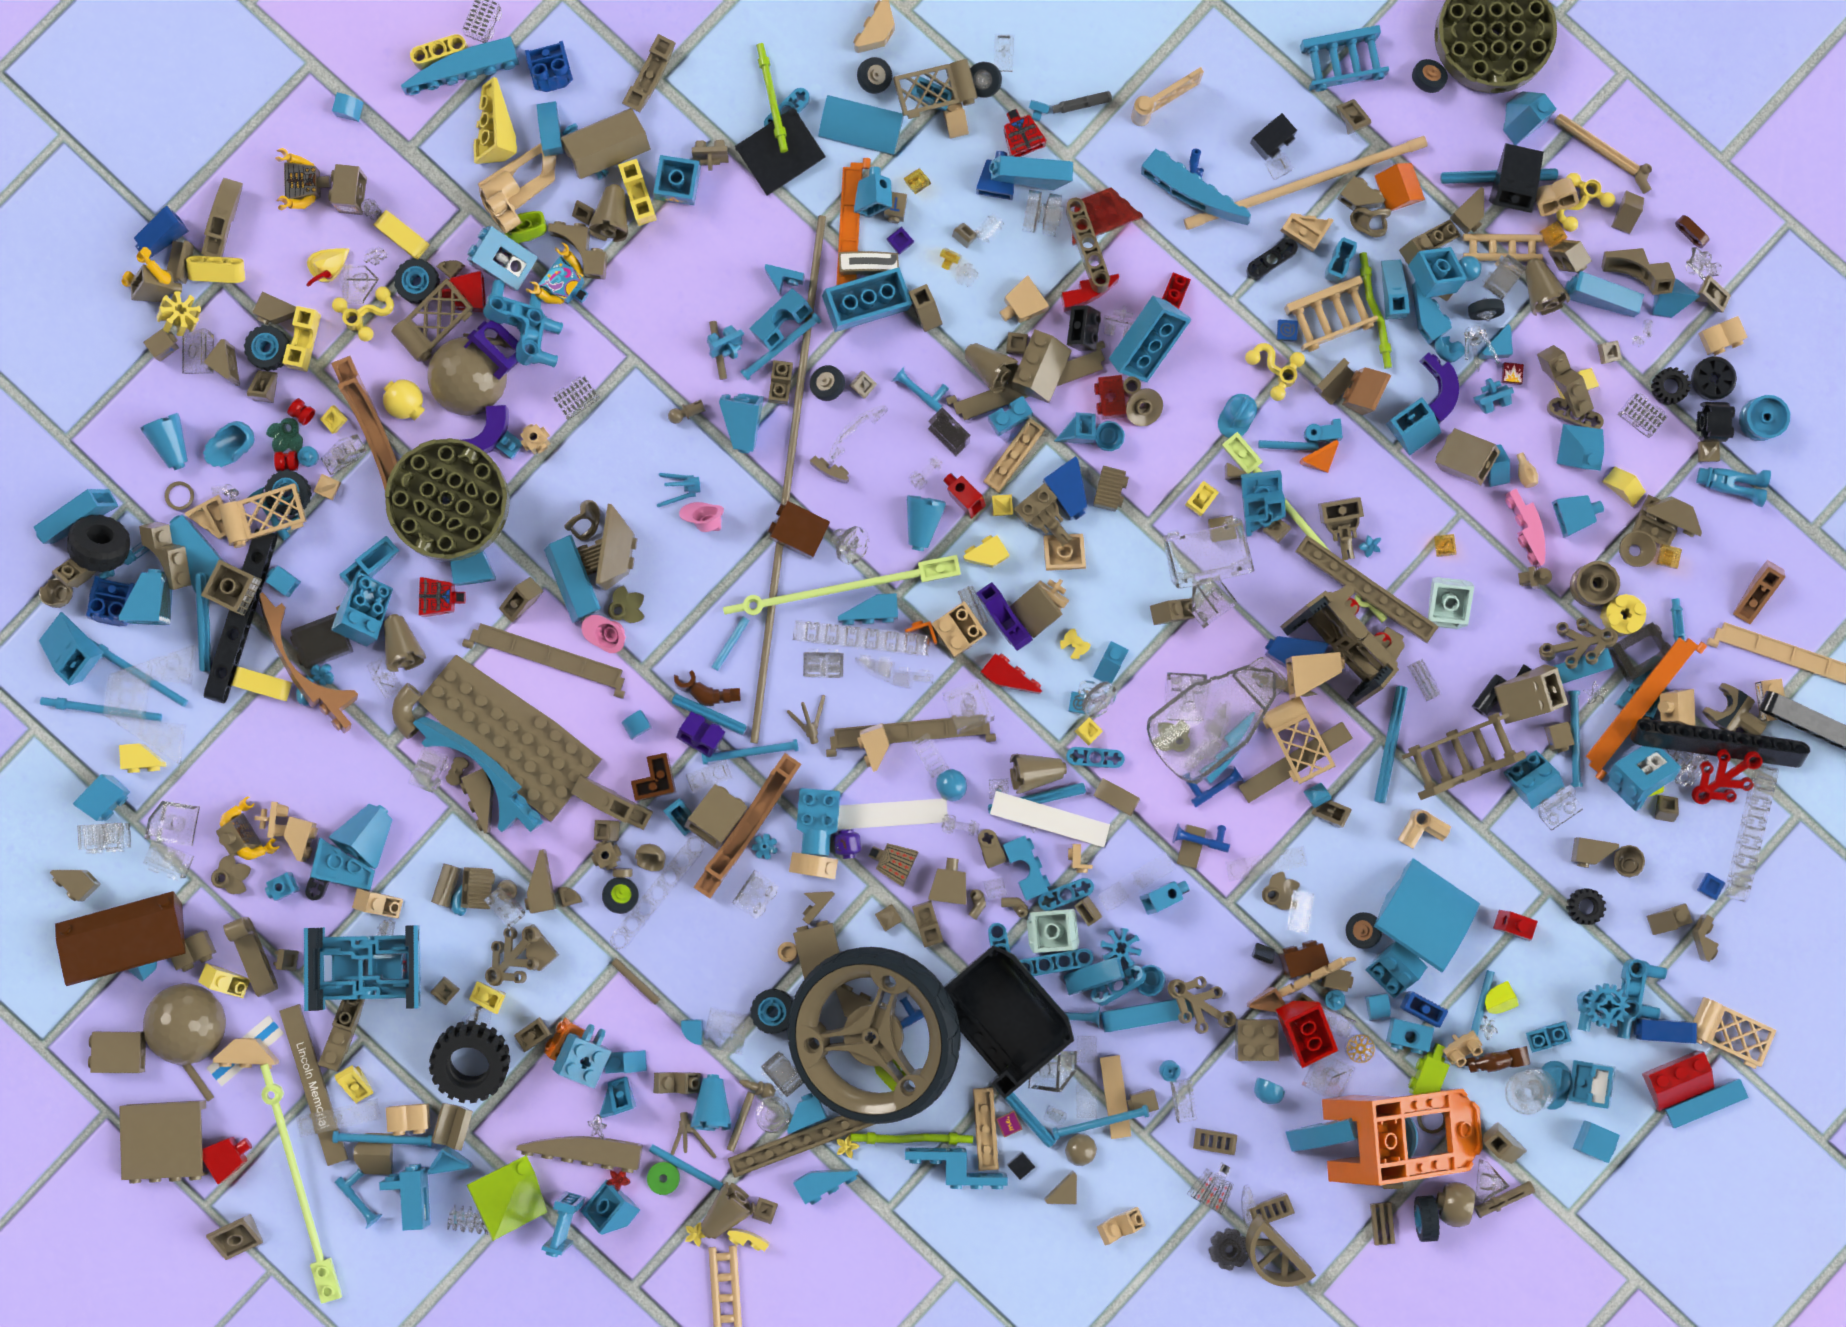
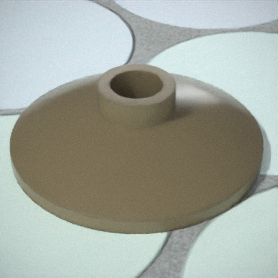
M1140 389L1134 392L1128 399L1125 408L1126 416L1136 426H1148L1160 417L1163 410V400L1160 394L1153 389Z

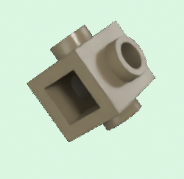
M604 840L595 845L596 849L592 850L594 855L591 858L596 867L599 866L600 869L606 868L608 871L618 866L617 862L621 861L620 856L622 853L617 844L614 845L613 842L607 843ZM604 851H607L609 853V857L607 859L602 858V853Z

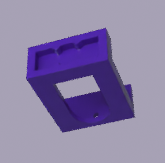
M492 320L488 323L483 321L477 328L478 332L474 329L467 336L469 341L464 347L467 348L472 343L479 347L499 367L493 375L500 380L519 363L516 359V352L507 359L485 337L484 332L487 329L494 330L515 351L519 341L500 323Z

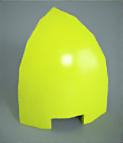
M1508 981L1492 988L1485 999L1486 1009L1492 1014L1503 1013L1519 1006L1517 997Z

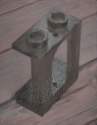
M943 407L928 421L931 424L928 430L955 457L970 444L971 435Z
M1653 622L1646 624L1638 631L1608 648L1627 682L1656 667L1671 648L1670 644L1663 640L1660 627ZM1651 636L1660 652L1633 667L1624 650Z

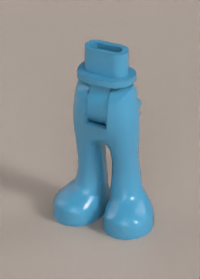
M1699 468L1696 483L1704 484L1705 488L1709 487L1722 493L1748 498L1756 506L1763 507L1767 498V490L1764 489L1769 485L1771 471L1762 470L1758 474H1746L1724 468ZM1734 482L1750 484L1764 489L1742 487L1735 485Z

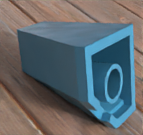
M1522 91L1506 103L1503 131L1512 143L1517 145L1544 125L1557 108L1545 93Z
M742 393L731 398V395L725 394L719 400L733 449H738L740 453L753 452L756 447L764 396Z
M368 804L333 832L329 839L346 854L349 853L368 867L376 869L393 819L387 814L388 810L383 806Z

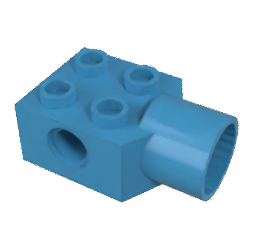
M800 788L796 829L803 832L802 854L829 855L831 835L838 832L840 791Z

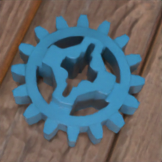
M1603 983V988L1598 984L1595 985L1596 991L1589 989L1591 996L1584 997L1588 1000V1003L1583 1004V1006L1588 1008L1585 1015H1591L1590 1022L1596 1021L1597 1026L1601 1027L1604 1025L1605 1028H1609L1610 1023L1616 1027L1617 1020L1624 1022L1622 1015H1628V1012L1624 1010L1630 1007V1005L1624 1002L1628 999V996H1622L1624 992L1622 989L1616 990V985L1612 984L1609 986L1607 983ZM1612 994H1614V995L1616 996V998H1617L1618 1001H1615V1000L1613 999V995H1612ZM1607 1003L1612 1004L1606 1008L1600 1007L1606 1005ZM1595 1010H1598V1011L1600 1012V1016H1601L1602 1018H1600V1017L1596 1014Z

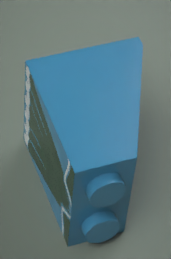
M148 569V573L141 572L119 615L120 621L129 624L171 625L172 590L169 589L165 572H161L158 569Z

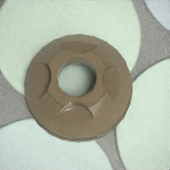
M1643 531L1628 533L1619 545V553L1622 560L1633 567L1646 566L1654 559L1657 551L1654 539ZM1631 545H1637L1640 548L1638 556L1630 554L1629 548Z

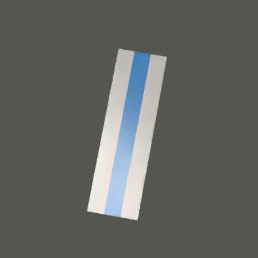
M268 1015L242 1038H260L269 1047L284 1033ZM212 1063L207 1067V1070L221 1086L243 1069L239 1067V1064L232 1063V1067H220L219 1063Z

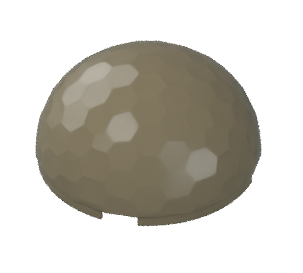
M459 337L449 340L434 353L427 371L428 385L437 403L446 410L458 415H477L485 412L486 406H493L502 397L507 384V374L498 380L493 374L499 367L474 343L465 348L464 346L469 340L467 337Z
M189 983L172 985L159 992L146 1008L143 1018V1032L149 1048L164 1061L176 1065L194 1064L209 1057L220 1045L226 1028L224 1009L213 993L202 986Z

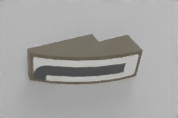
M873 251L838 252L840 275L860 274V276H867L899 267L898 253Z

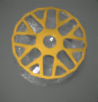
M1353 1034L1345 1041L1344 1052L1350 1060L1365 1063L1373 1057L1375 1046L1368 1036Z

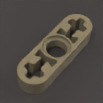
M1556 397L1547 404V412L1551 416L1575 426L1600 429L1604 424L1603 417L1592 410L1586 413V417L1584 414L1578 420L1571 418L1570 407L1566 412L1561 409L1557 412L1554 411L1555 407L1552 405L1559 403V407L1562 409L1567 408V406L1569 407L1565 399ZM1584 417L1589 420L1596 418L1595 422L1598 423V425L1596 424L1592 427V422L1585 420L1582 423L1581 421L1584 419Z

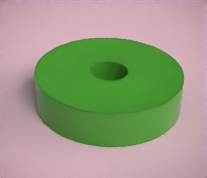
M667 1161L654 1164L647 1174L649 1188L659 1195L672 1193L680 1182L679 1170ZM663 1174L667 1176V1181L665 1182L660 1180V1176Z

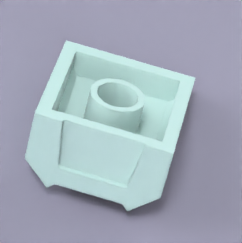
M1432 578L1428 619L1440 628L1460 629L1468 626L1475 587L1473 583L1464 579Z
M1074 909L1029 913L1027 919L1028 941L1033 953L1078 949L1080 940L1077 914Z

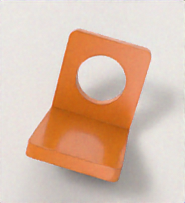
M918 621L912 623L911 628L905 629V634L929 627L934 646L937 645L930 621L926 623Z

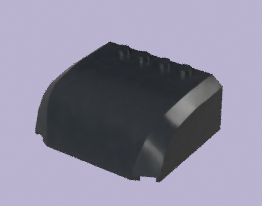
M994 945L985 950L943 986L948 992L957 1012L960 1032L997 1074L991 1084L1004 1099L1074 1041L1069 1017L1014 954Z

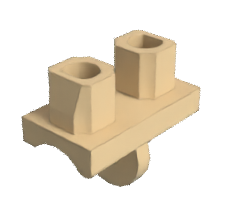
M1050 579L1047 584L1040 580L1038 583L1059 610L1064 608L1069 599L1063 596L1066 592V589L1060 586L1063 580L1059 579L1055 583Z
M271 801L270 817H267L268 809H261V817H254V820L260 821L259 829H265L266 821H269L267 838L284 835L286 825L276 824V817H288L289 811L288 806Z
M1473 1030L1459 1038L1456 1034H1453L1452 1038L1454 1041L1447 1048L1443 1049L1451 1065L1455 1064L1459 1068L1466 1064L1467 1060L1465 1057L1470 1053L1473 1056H1479L1483 1053L1482 1043Z

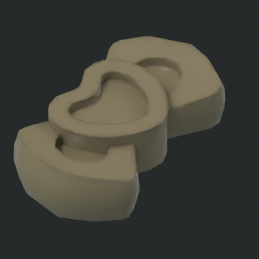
M455 757L453 759L451 769L445 777L446 782L451 786L460 785V776L464 773L463 769L469 766V762L464 757Z

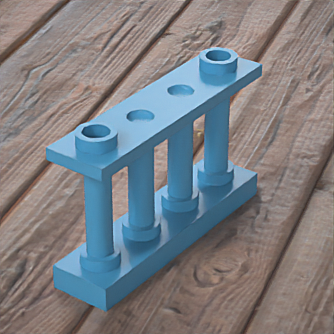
M1380 25L1303 39L1300 44L1301 53L1307 52V54H1310L1315 80L1311 81L1309 85V91L1321 92L1326 90L1327 87L1368 79L1377 81L1385 78L1389 72V66L1380 67L1375 41L1381 34ZM1363 41L1368 45L1373 68L1366 71H1361L1356 44ZM1346 45L1348 47L1354 73L1342 75L1337 53L1338 46ZM1327 49L1329 51L1334 77L1323 79L1317 53L1319 50Z
M566 1191L555 1201L553 1209L558 1210L557 1214L559 1216L553 1236L542 1246L541 1250L546 1251V1255L551 1257L562 1256L572 1245L573 1240L567 1239L573 1215L584 1205L585 1196Z

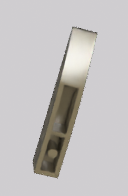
M566 1136L522 1143L517 1146L516 1150L521 1151L522 1155L533 1156V1153L541 1154V1158L544 1159L560 1157L563 1162L573 1163L574 1160L582 1161L581 1164L586 1166H593L596 1163L601 1164V1168L613 1170L614 1167L622 1168V1172L633 1173L634 1170L639 1169L643 1144L605 1137Z

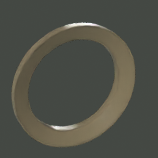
M182 481L173 482L165 491V501L174 510H184L194 500L192 487ZM179 485L187 487L190 491L189 502L181 507L174 506L169 499L170 491Z
M1442 1112L1443 1123L1438 1129L1429 1130L1424 1127L1421 1120L1422 1115L1417 1116L1419 1127L1430 1134L1440 1132L1445 1127L1444 1112Z

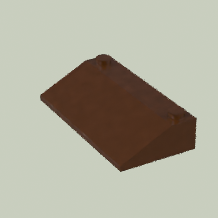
M174 891L55 923L56 945L66 986L186 954L182 902Z

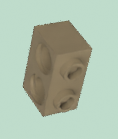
M1562 240L1548 250L1559 271L1579 273L1587 268V264L1592 262L1581 241Z

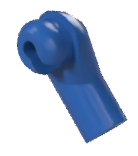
M1194 148L1191 151L1189 160L1190 172L1196 173L1202 178L1204 169L1198 168L1201 150Z

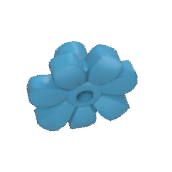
M315 664L310 669V673L314 675L312 679L319 681L323 686L332 684L334 675L329 672L332 667L329 664H325L322 667Z
M764 834L763 838L760 836L755 838L757 844L752 845V850L757 851L756 856L758 858L764 855L765 859H770L771 853H777L778 849L774 847L777 844L775 838L770 840L769 834Z

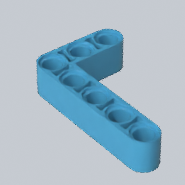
M1000 923L991 924L988 928L990 947L993 945L996 947L1003 946L1006 948V951L1010 952L1005 926ZM995 926H1000L1003 930V934L999 938L992 936L991 931ZM1086 948L1020 959V962L1028 963L1030 966L1029 972L1033 976L1087 967L1093 962V954ZM1081 952L1089 954L1088 962L1081 963L1078 956ZM1063 955L1069 957V964L1066 967L1060 966L1058 962L1059 958ZM1047 959L1050 966L1047 970L1039 968L1040 960Z

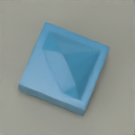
M1322 783L1304 791L1306 798L1313 808L1332 799Z

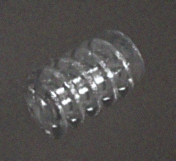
M456 1204L453 1205L449 1212L447 1230L452 1225L453 1231H457L460 1226L461 1232H465L468 1227L469 1233H473L476 1228L478 1234H481L484 1230L485 1234L489 1235L478 1209L473 1213L472 1206H470L468 1211L465 1212L464 1205H462L460 1210L457 1211Z

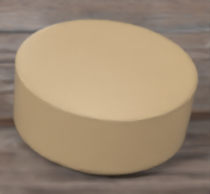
M784 942L778 948V956L784 962H791L798 955L796 945L792 942Z

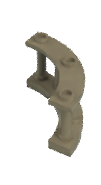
M1499 712L1488 716V721L1460 732L1457 729L1446 733L1447 737L1421 748L1419 744L1408 748L1409 753L1402 755V758L1414 757L1425 784V790L1418 792L1420 800L1437 795L1460 783H1465L1485 773L1498 770L1527 758L1524 750L1517 753L1515 749L1512 750L1500 720L1509 717V714L1506 713L1500 716ZM1493 724L1505 752L1503 754L1504 758L1496 761L1494 757L1492 758L1480 728ZM1470 732H1473L1484 759V765L1476 769L1470 766L1458 738ZM1450 740L1463 769L1461 770L1462 774L1454 778L1452 774H1449L1438 748V745ZM1428 749L1431 750L1442 776V783L1437 785L1435 782H1432L1421 752Z

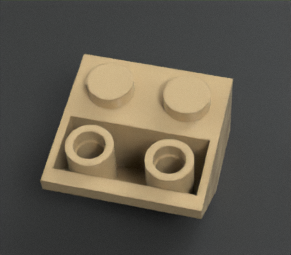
M965 601L931 623L932 628L953 658L959 656L987 635Z

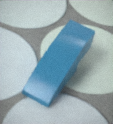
M556 101L537 104L539 132L544 156L563 154V144L560 138L562 134Z
M385 536L355 559L351 566L340 573V579L349 588L357 572L372 578L399 552V549Z
M1607 648L1600 654L1596 664H1588L1585 656H1582L1578 661V666L1574 669L1567 668L1565 662L1554 667L1558 668L1562 684L1613 668L1614 665ZM1571 660L1568 663L1573 664L1575 661Z
M1117 957L1064 975L1069 996L1125 979L1120 959Z

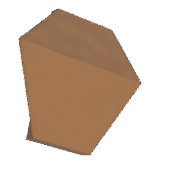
M1271 986L1247 1002V1007L1270 1012H1276L1275 1009L1286 1005L1278 990Z

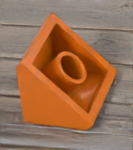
M1412 163L1395 164L1374 176L1379 191L1386 199L1384 205L1391 211L1425 200Z

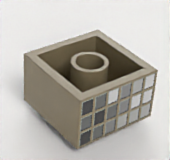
M219 559L201 596L244 616L262 579Z
M1236 1019L1235 1060L1279 1061L1278 1020Z

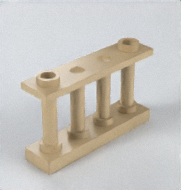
M1360 275L1286 304L1284 308L1286 315L1293 314V316H1296L1307 343L1301 347L1302 352L1305 350L1312 352L1320 348V344L1363 328L1364 331L1374 327L1378 317L1377 315L1371 318L1368 317L1358 293V287L1363 283ZM1346 292L1351 295L1361 318L1360 322L1353 325L1350 324L1340 301L1341 294ZM1328 299L1330 302H1333L1343 329L1332 332L1321 306L1322 302ZM1310 306L1315 310L1325 336L1315 340L1303 314L1304 309Z

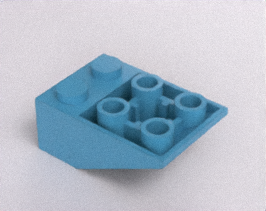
M357 572L336 613L331 630L363 646H369L378 638L393 588Z
M63 612L59 613L39 640L55 673L69 686L82 682L104 654Z

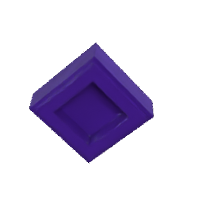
M902 226L886 239L899 255L914 243V240Z

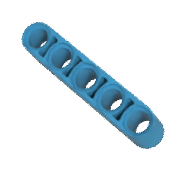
M1176 999L1102 1011L1101 1017L1104 1032H1112L1179 1020L1180 1010ZM1185 1000L1187 1009L1192 1014V1018H1194L1191 1004Z

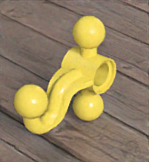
M1570 173L1566 176V178H1571L1575 188L1578 187L1580 189L1579 193L1581 196L1579 203L1568 210H1580L1587 205L1588 201L1594 198L1599 199L1600 204L1606 208H1610L1615 204V196L1610 192H1601V184L1597 180L1590 179L1585 183L1581 180L1578 173ZM1591 186L1594 189V194H1589L1586 187ZM1560 209L1556 212L1558 221L1563 224V228L1566 231H1575L1578 228V220L1573 216L1566 217L1564 211L1567 209Z
M385 286L377 288L375 292L377 300L386 303V307L383 309L370 304L364 305L358 310L348 309L347 301L341 297L335 298L332 302L333 310L343 314L342 320L350 330H357L361 341L368 342L374 336V332L370 327L363 326L362 317L366 313L371 312L382 317L389 315L393 311L394 301L391 298V291ZM351 316H357V320L354 323H348V320Z
M1260 343L1253 350L1246 353L1245 360L1250 365H1256L1261 359L1260 352L1266 351L1268 353L1267 366L1272 373L1278 375L1279 382L1278 386L1271 389L1270 396L1275 401H1281L1286 395L1285 388L1295 383L1297 378L1296 369L1305 363V357L1301 352H1294L1289 358L1290 365L1281 369L1275 365L1276 355L1274 348L1270 344ZM1288 372L1293 376V379L1285 380L1282 375Z

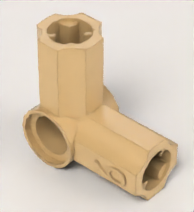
M1415 809L1411 812L1410 819L1397 840L1413 849L1425 831L1440 841H1444L1450 833L1451 826L1431 815L1428 811ZM1420 813H1423L1425 816V820L1423 823L1419 824L1417 822V816Z

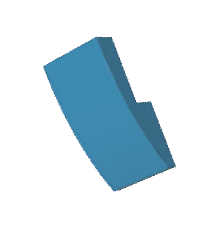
M1566 1021L1526 1033L1532 1053L1572 1041Z

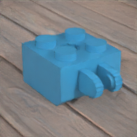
M589 1024L582 1037L573 1033L567 1035L552 1069L560 1076L595 1089L612 1051L606 1046L601 1045L606 1033L602 1028L598 1030L594 1040L590 1041L595 1026Z

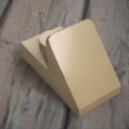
M962 104L949 105L947 110L943 111L949 138L968 135L967 120Z

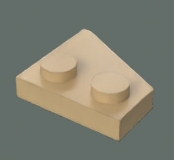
M1291 213L1280 231L1314 252L1334 220L1332 218L1327 220L1317 219L1316 216H1303Z
M220 495L184 513L185 516L218 539L222 540L227 537L219 511V506L224 504Z

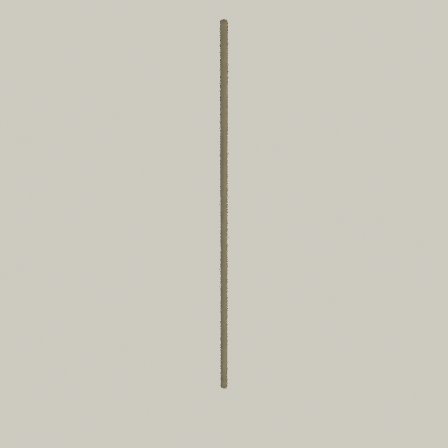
M819 215L817 221L807 302L813 312L805 318V322L814 313L826 216ZM812 327L802 337L781 504L783 505L786 501L790 500ZM778 543L775 546L769 598L777 597L783 554V546ZM776 605L768 606L750 739V743L758 744Z

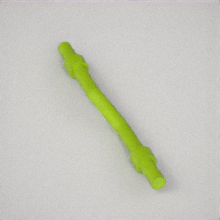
M764 43L756 44L759 55L758 64L759 68L762 69L775 126L774 135L778 139L780 152L784 153L788 151L785 138L787 134L785 127L782 125L769 68L771 64L769 57L766 55Z
M1362 252L1359 254L1361 264L1359 269L1360 276L1363 278L1366 301L1373 316L1377 315L1378 317L1376 322L1380 338L1379 351L1383 357L1384 369L1392 368L1391 344L1388 343L1385 320L1374 299L1371 282L1372 269L1369 267L1367 252Z
M867 1132V1134L851 1133L850 1141L866 1142V1144L874 1145L875 1143H912L924 1141L948 1142V1145H957V1143L973 1144V1135H957L955 1132H949L948 1134L881 1135L875 1134V1132Z

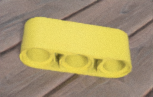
M454 34L414 47L410 52V58L418 69L423 70L453 53L468 48V45L461 35ZM462 43L461 48L454 49L455 44ZM438 49H444L442 54L435 55ZM419 55H425L422 61H416Z
M387 210L373 224L380 232L413 258L419 259L430 246L428 242Z
M190 256L186 258L189 280L241 283L245 281L244 260L241 258Z
M237 666L231 686L287 702L293 682Z

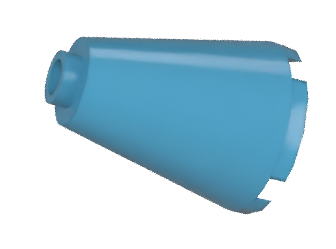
M179 413L169 415V418H160L140 427L167 467H173L174 471L186 467L185 462H188Z
M908 495L906 499L909 545H912L913 550L924 551V548H928L945 510L946 502Z
M708 1074L707 1078L702 1080L690 1128L715 1131V1129L722 1127V1131L730 1130L731 1120L724 1081L717 1074Z

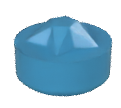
M305 446L299 450L298 460L302 465L312 467L317 464L319 454L313 447Z
M1339 990L1328 991L1324 997L1325 1005L1331 1010L1341 1009L1345 1005L1344 994Z
M1173 1060L1164 1061L1159 1068L1161 1077L1169 1082L1176 1080L1181 1072L1179 1065Z

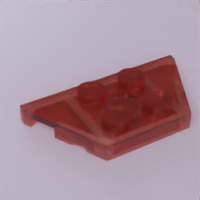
M1112 187L1081 199L1085 204L1096 237L1143 218V214L1134 209L1125 198L1119 196V193ZM1074 207V212L1080 211L1078 207ZM1080 224L1077 226V228L1079 230L1086 229V226ZM1072 233V246L1077 244Z

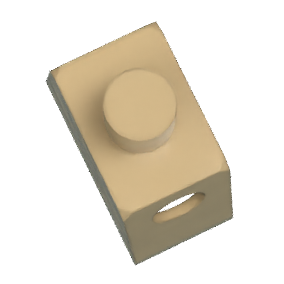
M1026 276L1005 296L1004 302L1007 307L1001 310L999 314L1005 322L1015 316L1017 321L1022 323L1048 311L1049 305L1030 277Z
M1694 689L1673 690L1661 693L1658 704L1661 721L1695 726Z

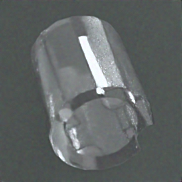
M367 198L362 202L361 209L371 220H376L381 216L382 209L374 199Z

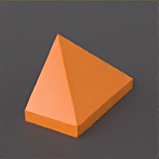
M1338 440L1305 456L1299 461L1300 464L1328 473L1339 444Z

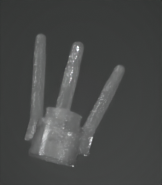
M1480 326L1466 328L1464 332L1465 360L1469 358L1470 343L1473 350L1476 372L1480 371L1476 345L1481 344L1482 339H1484L1496 363L1500 364V360L1487 337L1486 330H1481Z

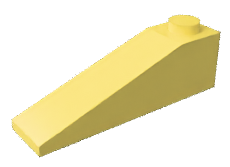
M493 77L482 85L479 109L482 110L480 121H477L476 128H479L478 139H474L473 144L474 163L476 164L504 162L517 153L516 135L496 77Z

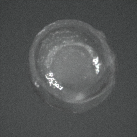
M769 1096L763 1098L758 1103L755 1110V1118L758 1126L763 1131L781 1133L789 1127L791 1112L788 1104L783 1099L777 1096Z

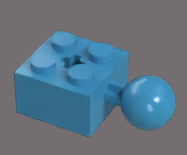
M1451 247L1419 251L1408 265L1424 298L1457 293L1466 281L1469 282L1477 279L1482 270L1481 263L1473 256H1465L1458 261Z

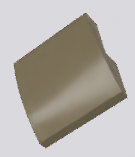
M1648 494L1635 521L1632 532H1646L1656 543L1669 548L1678 531V526L1673 529L1665 525V520L1658 518L1656 521L1646 516L1647 512L1643 510V507L1660 500Z
M1039 583L1034 585L1010 606L1012 612L1033 638L1063 615Z

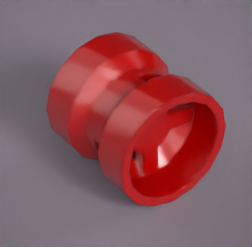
M297 398L288 408L287 414L292 418L296 417L298 422L305 426L312 420L316 410L311 406L307 407L303 400Z
M275 452L274 465L276 471H284L285 469L297 471L299 466L297 452Z

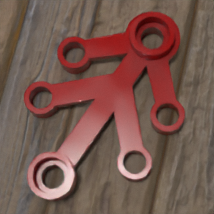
M1725 749L1718 751L1717 758L1719 763L1715 780L1709 784L1710 774L1714 771L1711 762H1702L1700 765L1702 771L1700 784L1691 793L1693 800L1698 804H1707L1711 799L1734 802L1737 795L1733 789H1726L1724 792L1715 790L1719 787L1739 788L1745 791L1751 790L1754 784L1749 777H1744L1741 780H1733V778L1747 768L1754 770L1761 767L1763 760L1760 754L1754 751L1748 752L1741 763L1726 772L1727 763L1730 761L1731 756ZM1706 766H1710L1708 770H1704ZM1750 782L1749 785L1744 786V783Z

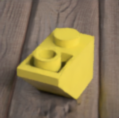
M992 535L987 536L981 541L983 544L975 547V545L964 551L965 555H963L965 562L991 568L1010 556L998 535L994 537Z
M145 744L119 745L120 769L127 770V773H140V769L147 768L148 772L160 771V767H166V762Z
M206 963L198 982L208 989L244 998L250 980L222 967Z

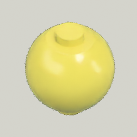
M399 379L394 383L391 380L385 386L384 390L386 392L383 394V405L391 416L398 419L412 418L415 421L425 411L422 407V392L412 381Z

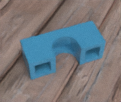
M792 288L749 329L756 339L771 351L784 339V336L779 331L783 322L794 320L800 324L813 310L808 302Z
M1024 835L1003 844L1002 846L1009 863L1021 860L1029 866L1028 876L1018 882L1025 901L1048 892L1047 887L1050 886L1047 876H1042L1040 872L1042 864L1038 856L1034 858L1031 850L1035 848L1031 839H1026Z

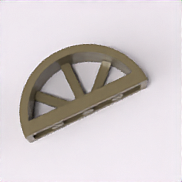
M1259 1213L1250 1224L1245 1240L1247 1255L1259 1276L1265 1281L1281 1287L1298 1286L1313 1279L1316 1274L1312 1267ZM1263 1232L1269 1239H1258V1237ZM1256 1246H1276L1263 1259L1257 1262L1255 1255ZM1282 1252L1281 1273L1272 1272L1264 1268ZM1289 1260L1299 1270L1288 1273Z

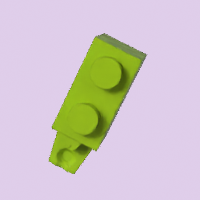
M1435 1043L1432 1052L1429 1051L1422 1058L1418 1059L1415 1067L1417 1069L1416 1075L1411 1077L1408 1088H1410L1409 1093L1421 1094L1441 1090L1450 1065L1444 1063L1445 1058L1442 1057L1445 1046Z

